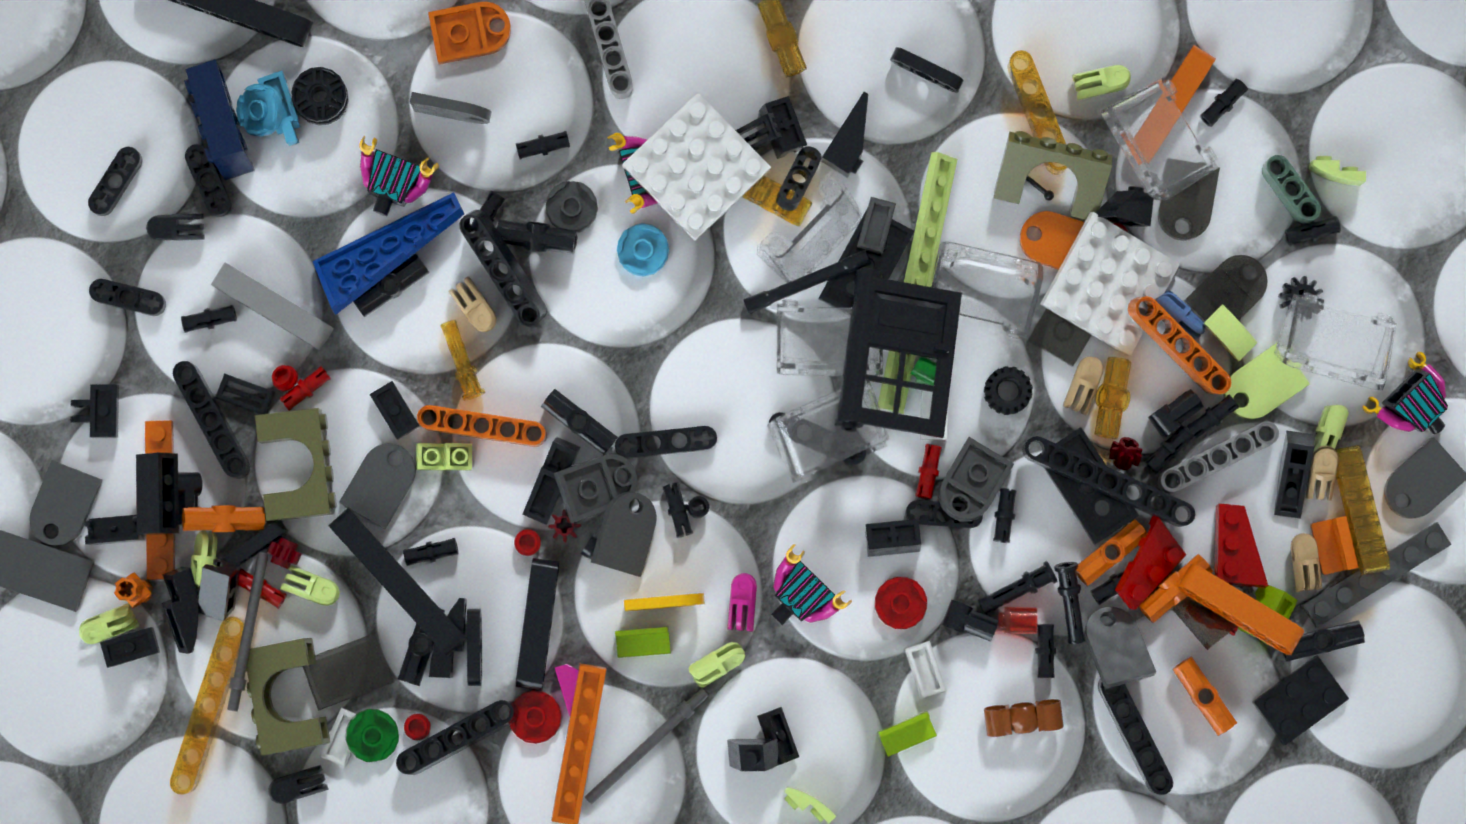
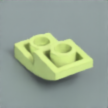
M1317 156L1316 160L1308 164V170L1333 182L1361 186L1366 182V171H1358V167H1343L1342 171H1340V160H1332L1331 156Z
M1223 304L1203 323L1238 362L1257 344L1253 336Z
M417 443L416 470H472V444Z
M787 787L784 790L787 794L784 799L794 810L799 807L803 811L811 804L813 808L810 812L820 823L824 819L830 823L836 817L827 806L813 796L791 787Z

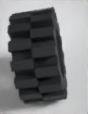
M1005 366L995 370L986 380L984 387V398L988 402V406L991 409L993 408L996 413L1004 415L1016 414L1022 411L1029 404L1033 394V386L1030 383L1029 376H1026L1025 372L1018 370L1017 367ZM1004 381H1012L1018 387V395L1012 401L1003 400L999 396L998 387Z

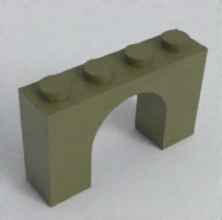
M1009 131L994 189V199L1019 204L1024 184L1030 171L1040 164L1055 162L1068 167L1077 179V186L1071 204V216L1086 220L1090 212L1096 213L1101 207L1112 168V155L1101 149H1094L1092 151L1083 149L1082 146L1075 143H1068L1066 145L1057 143L1056 140L1049 137H1042L1040 139L1032 137L1023 131L1015 133Z
M319 408L255 415L257 441L259 443L288 440L299 441L309 449L313 458V472L309 480L302 487L293 491L263 494L266 521L275 522L279 520L333 515V508L337 507L335 492L330 490V482L334 481L332 466H328L327 456L331 455L330 442L325 440L324 430L328 429L327 415L322 414V410Z
M303 638L250 649L246 667L249 680L247 683V693L252 698L253 709L251 710V717L253 723L257 726L256 745L258 750H261L262 756L331 743L326 716L298 722L289 721L276 712L271 700L273 683L281 673L289 669L317 664L312 638Z

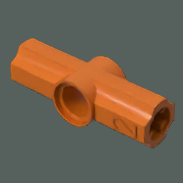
M218 505L211 506V508L187 507L182 509L183 531L212 530V532H235V530H264V507Z
M1136 519L1132 520L1078 564V569H1076L1077 577L1086 586H1089L1138 546L1141 538H1145L1147 535L1145 528ZM1107 546H1113L1116 549L1117 556L1114 560L1106 557L1105 549Z
M1199 554L1193 557L1180 570L1174 571L1158 585L1159 588L1138 606L1152 623L1156 622L1174 605L1177 606L1188 597L1178 589V585L1191 564L1200 566L1210 573L1213 572L1207 561Z
M135 572L126 578L122 577L115 583L116 590L114 594L119 600L127 601L132 608L137 607L141 603H146L152 598L153 586L149 581L141 580Z
M1192 656L1172 669L1190 695L1193 704L1199 708L1217 736L1227 732L1237 724L1218 696L1217 689L1210 684ZM1204 688L1211 694L1210 700L1205 704L1201 703L1198 698L1199 692Z

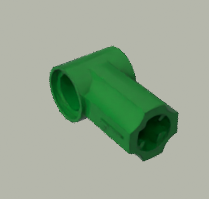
M920 356L910 373L916 377L915 382L933 386L936 361Z

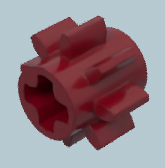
M1123 437L1119 443L1116 441L1112 442L1109 459L1113 460V465L1118 469L1129 470L1132 465L1139 466L1143 449L1139 448L1136 440Z
M563 509L562 516L560 517L552 515L556 521L554 524L548 525V528L555 529L554 539L561 535L563 536L564 543H567L568 536L572 535L574 538H577V534L574 533L575 528H580L582 525L571 523L565 509ZM563 519H567V522L572 524V528H568L565 534L558 528V524H562Z
M280 537L278 543L272 541L267 551L268 554L273 555L270 562L289 569L291 563L297 565L302 553L297 552L299 545Z

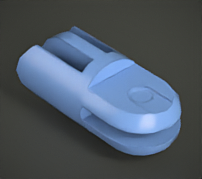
M1170 290L1165 291L1164 294L1159 296L1156 301L1193 339H1198L1201 334H1204V322L1191 311L1189 305L1184 303Z

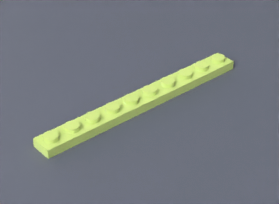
M931 152L904 278L905 283L931 287L958 160L939 152ZM889 351L884 377L897 379L900 359L899 352ZM906 354L903 381H911L912 375L910 373L913 369L916 355ZM882 383L877 408L893 412L895 385ZM902 387L898 414L904 413L909 388Z

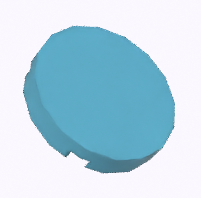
M250 85L244 89L246 91L243 95L239 96L237 101L236 113L238 122L241 126H244L245 130H247L245 132L249 135L260 137L270 135L278 129L282 121V100L278 92L269 85Z
M641 223L623 232L618 240L617 254L619 262L625 270L633 275L645 277L653 275L663 268L668 260L669 246L667 238L660 229L653 225Z

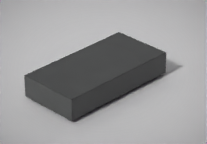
M875 197L870 198L857 245L858 249L882 255L896 203Z

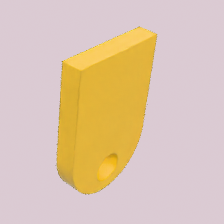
M704 593L624 600L626 612L705 604Z

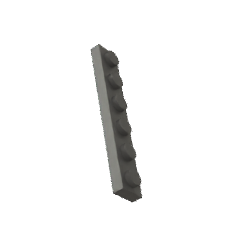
M1435 522L1302 604V607L1314 626L1319 627L1452 544L1438 522Z

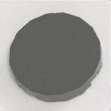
M575 181L562 182L555 186L548 194L546 214L554 227L574 230L579 233L589 228L596 219L598 211L597 199L593 191L584 183Z

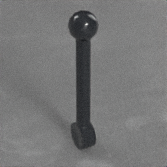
M1027 176L1026 181L1043 193L1046 200L1050 201L1054 198L1052 191H1047L1030 176Z

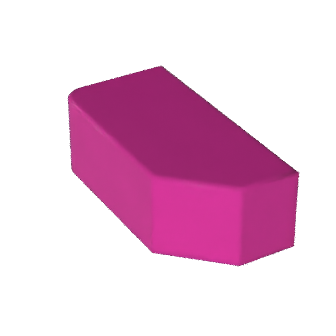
M565 664L555 667V671L570 716L578 669Z

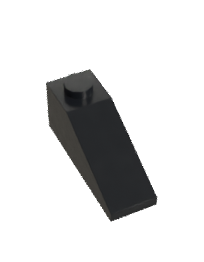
M863 92L821 159V162L847 178L851 172L856 174L864 162L860 158L863 152L868 93Z
M1286 430L1274 515L1301 519L1315 447L1313 434Z

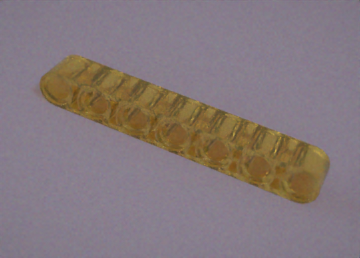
M228 617L220 625L170 778V787L177 794L191 793L198 786L229 691L230 678L234 676L245 622L240 617ZM233 621L238 622L240 625V632L236 636L230 635L228 631V626ZM226 646L232 651V657L227 662L220 658V651ZM216 672L221 673L224 678L223 684L220 687L214 686L211 681L213 674ZM207 698H211L215 702V709L211 713L206 712L203 707V703ZM199 723L204 724L207 728V734L203 738H199L195 734V727ZM190 749H194L198 753L199 757L195 764L187 760V752ZM182 774L190 779V785L187 789H182L178 784V779Z

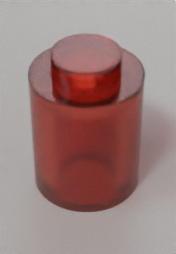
M1004 607L1003 612H999L998 627L1003 628L1004 633H1037L1036 607Z

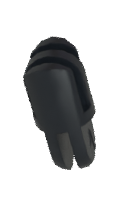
M204 213L156 215L148 220L146 230L148 235L155 240H205L204 234L179 235V230L204 229V224H179V220L204 219Z
M318 765L273 780L268 788L269 797L275 803L284 804L329 790L327 784L318 785L326 780L324 774H317L323 770L322 766Z

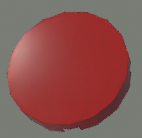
M895 577L887 580L879 587L875 596V610L878 617L885 625L894 629H907L915 626L923 619L927 609V596L924 589L917 581L907 577Z
M533 690L525 692L515 699L513 703L517 706L519 713L517 720L510 727L518 738L528 743L537 744L549 740L556 734L561 725L562 713L559 704L553 696L543 691Z

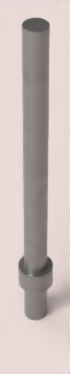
M258 552L234 677L230 678L229 688L231 692L227 710L238 712L241 693L245 691L247 680L244 677L269 554Z
M701 688L687 702L684 700L677 707L678 710L585 796L586 800L592 805L684 718L688 719L695 713L694 709L709 696L704 689Z

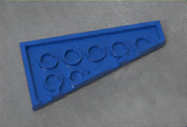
M454 192L312 261L335 315L465 215Z

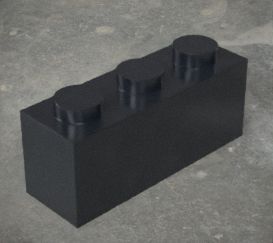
M178 453L136 454L137 535L179 533Z

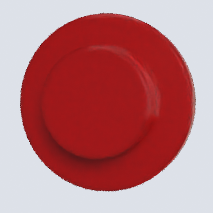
M278 366L272 373L273 385L280 391L290 390L297 383L298 373L291 366Z
M526 529L516 535L514 545L520 554L531 556L540 549L541 539L535 531Z
M423 714L409 716L404 724V731L412 740L426 738L431 730V723Z

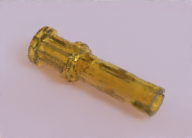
M451 320L441 324L440 327L457 370L455 372V379L459 380L464 393L462 398L464 401L477 398L486 392L484 388H481L476 375L478 373L477 368L471 365L456 324L457 322L456 320Z

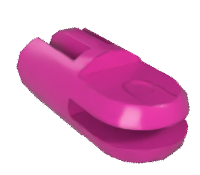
M741 573L732 580L727 630L734 629L736 619L737 630L743 631L746 625V617L747 631L753 632L757 584L754 577L750 574Z

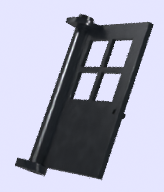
M862 268L857 270L854 276L855 289L838 414L834 425L841 426L842 430L848 432H855L857 428H861L863 425H870L943 438L962 293L883 279V273L875 269ZM870 347L900 353L897 379L866 374ZM906 354L937 359L933 386L903 381ZM865 380L896 386L893 413L862 407ZM902 387L933 392L929 419L898 414Z

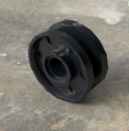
M324 67L310 68L302 72L294 81L291 91L292 102L299 115L308 123L315 125H328L340 119L346 111L349 102L348 90L341 77L333 70ZM325 91L327 96L323 101L317 102L313 99L316 92Z

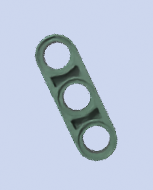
M1274 155L1270 157L1262 167L1264 179L1298 223L1307 224L1314 221L1321 212L1318 200L1284 156ZM1270 164H1279L1281 174L1276 175L1272 173ZM1286 184H1292L1296 187V196H1291L1286 192ZM1302 205H1307L1312 209L1311 217H1306L1302 214Z

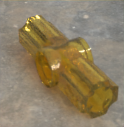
M763 0L757 4L767 29L766 35L772 51L776 52L786 78L793 77L807 70L797 45L798 39L791 22H788L780 0Z
M1108 357L1104 381L1099 386L1095 396V402L1099 409L1094 435L1098 437L1118 439L1122 413L1128 408L1130 403V392L1127 390L1131 361L1128 359Z

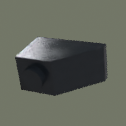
M1130 186L1127 191H1117L1096 211V214H1098V217L1129 227L1151 226L1154 195L1145 193L1142 187Z
M777 739L727 740L730 767L739 771H767L779 765Z

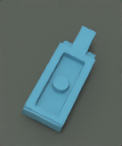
M279 71L257 79L259 84L269 85L275 89L282 100L283 116L278 129H276L277 134L283 133L289 146L299 143L295 129L300 128V120L292 102V96L284 72Z

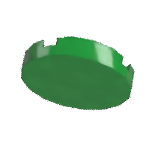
M366 709L358 712L350 719L346 728L345 740L348 749L356 758L365 762H377L388 758L395 751L399 742L396 722L388 713L379 709Z

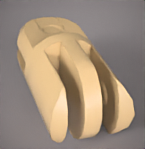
M468 276L464 279L468 288L460 282L456 285L457 291L452 288L448 292L472 326L478 331L488 332L496 325V314Z
M1085 357L1080 361L1063 407L1069 408L1071 406L1073 411L1078 412L1080 410L1082 414L1087 416L1103 375L1104 367L1098 358Z
M1327 445L1320 446L1314 451L1306 492L1307 499H1313L1316 482V499L1323 500L1326 490L1327 500L1332 501L1339 461L1338 454L1333 447Z
M1298 534L1291 541L1296 592H1302L1304 590L1322 589L1317 542L1310 534Z

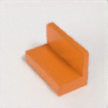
M1347 516L1311 524L1312 534L1318 546L1320 569L1323 575L1358 568Z

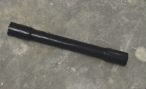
M866 250L860 251L813 273L769 291H763L744 299L746 309L751 314L798 292L842 274L851 273L871 264Z

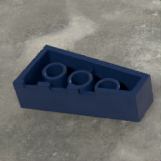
M216 59L185 69L188 79L184 80L189 95L193 94L195 100L191 102L195 117H200L202 123L198 125V130L202 140H207L208 147L204 149L209 163H215L225 181L255 171L252 161H250L245 152L248 150L245 139H243L240 129L236 127L240 124L233 106L229 104L232 103L222 70Z

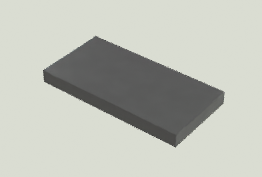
M0 530V587L77 612L94 561Z

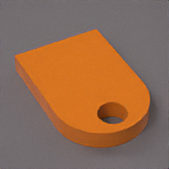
M477 2L428 12L439 65L494 54L500 51L510 38L511 24L508 15L500 6L492 2ZM500 19L505 23V27L501 32H493L490 29V24L493 20Z
M1051 211L1038 212L1029 217L1020 231L1021 248L1030 260L1059 270L1084 222ZM1030 227L1038 228L1041 232L1040 239L1037 241L1030 240L1026 234L1027 229Z

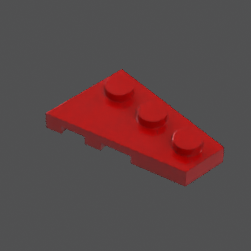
M1219 503L1216 505L1214 575L1230 585L1266 588L1268 587V582L1245 506Z
M1152 516L1149 522L1151 527L1145 538H1141L1138 544L1140 548L1134 560L1129 561L1115 589L1128 608L1136 610L1186 556L1181 546L1160 518Z

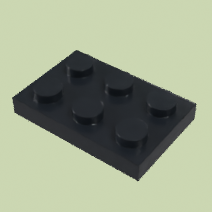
M1316 655L1252 703L1281 743L1287 745L1346 702L1349 697L1319 656Z

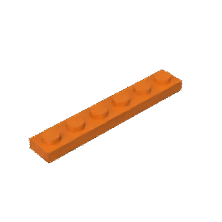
M172 420L145 421V454L157 452L174 453ZM175 534L146 535L147 580H164L162 574L175 570Z
M579 664L551 817L553 822L578 824L606 667Z

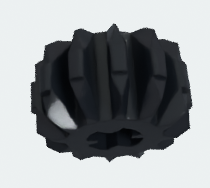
M1303 276L1300 282L1296 277H1293L1291 285L1288 283L1283 284L1282 288L1285 292L1278 295L1280 299L1286 300V302L1279 305L1280 308H1289L1285 314L1287 317H1290L1295 312L1296 321H1300L1302 316L1306 320H1310L1312 313L1318 314L1320 312L1317 305L1324 303V299L1317 297V295L1323 293V290H1314L1317 284L1315 280L1307 285L1308 279L1306 276ZM1299 293L1300 296L1305 295L1306 300L1303 302V305L1302 301L1298 303L1296 300V297L1299 296Z

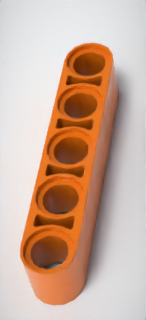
M1193 45L1126 152L1143 163L1150 164L1216 58Z
M1145 296L1137 297L1130 301L1128 304V314L1203 391L1208 394H1224L1229 391L1232 383L1229 374L1155 299ZM1142 301L1147 305V312L1144 316L1140 314L1138 309ZM1160 320L1166 326L1163 334H1160L1157 330V324ZM1178 339H1181L1184 344V348L1180 353L1175 347ZM1197 357L1202 362V367L1199 371L1194 368V360ZM1214 376L1220 379V385L1217 389L1212 386Z
M433 405L423 406L417 414L418 423L424 429L434 432L530 447L541 446L547 438L545 428L535 421ZM429 411H433L437 415L436 422L431 425H427L423 421L424 415ZM455 415L462 416L463 424L458 429H452L449 425L450 419ZM481 419L489 422V428L484 433H478L475 429L476 423ZM507 423L515 426V433L511 437H504L501 433L502 427ZM533 427L541 430L542 435L537 441H530L527 437L528 431Z
M1191 564L1178 585V589L1186 596L1284 654L1292 655L1305 632L1296 623L1200 566Z

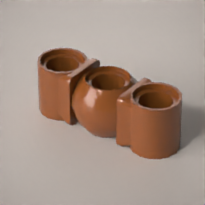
M1058 699L1035 701V705L1024 702L1014 704L1010 708L1009 704L984 708L986 733L989 737L1012 735V731L1023 734L1034 732L1037 728L1040 732L1059 730L1064 727L1061 700Z

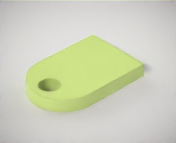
M1279 341L1230 376L1231 387L1229 391L1224 393V398L1229 394L1233 399L1237 393L1244 394L1247 397L1246 406L1236 409L1233 413L1244 419H1258L1280 406L1310 385V383Z

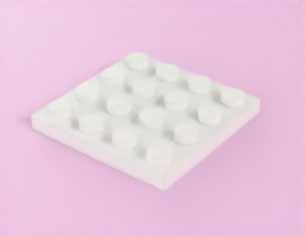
M699 93L695 94L622 164V167L694 241L702 236L771 170V166Z
M1090 212L1040 304L1126 356H1131L1144 330L1128 314V304L1137 297L1148 296L1157 300L1159 296L1165 293L1180 264L1108 220L1098 217V214ZM1142 301L1138 309L1143 316L1147 312V305Z

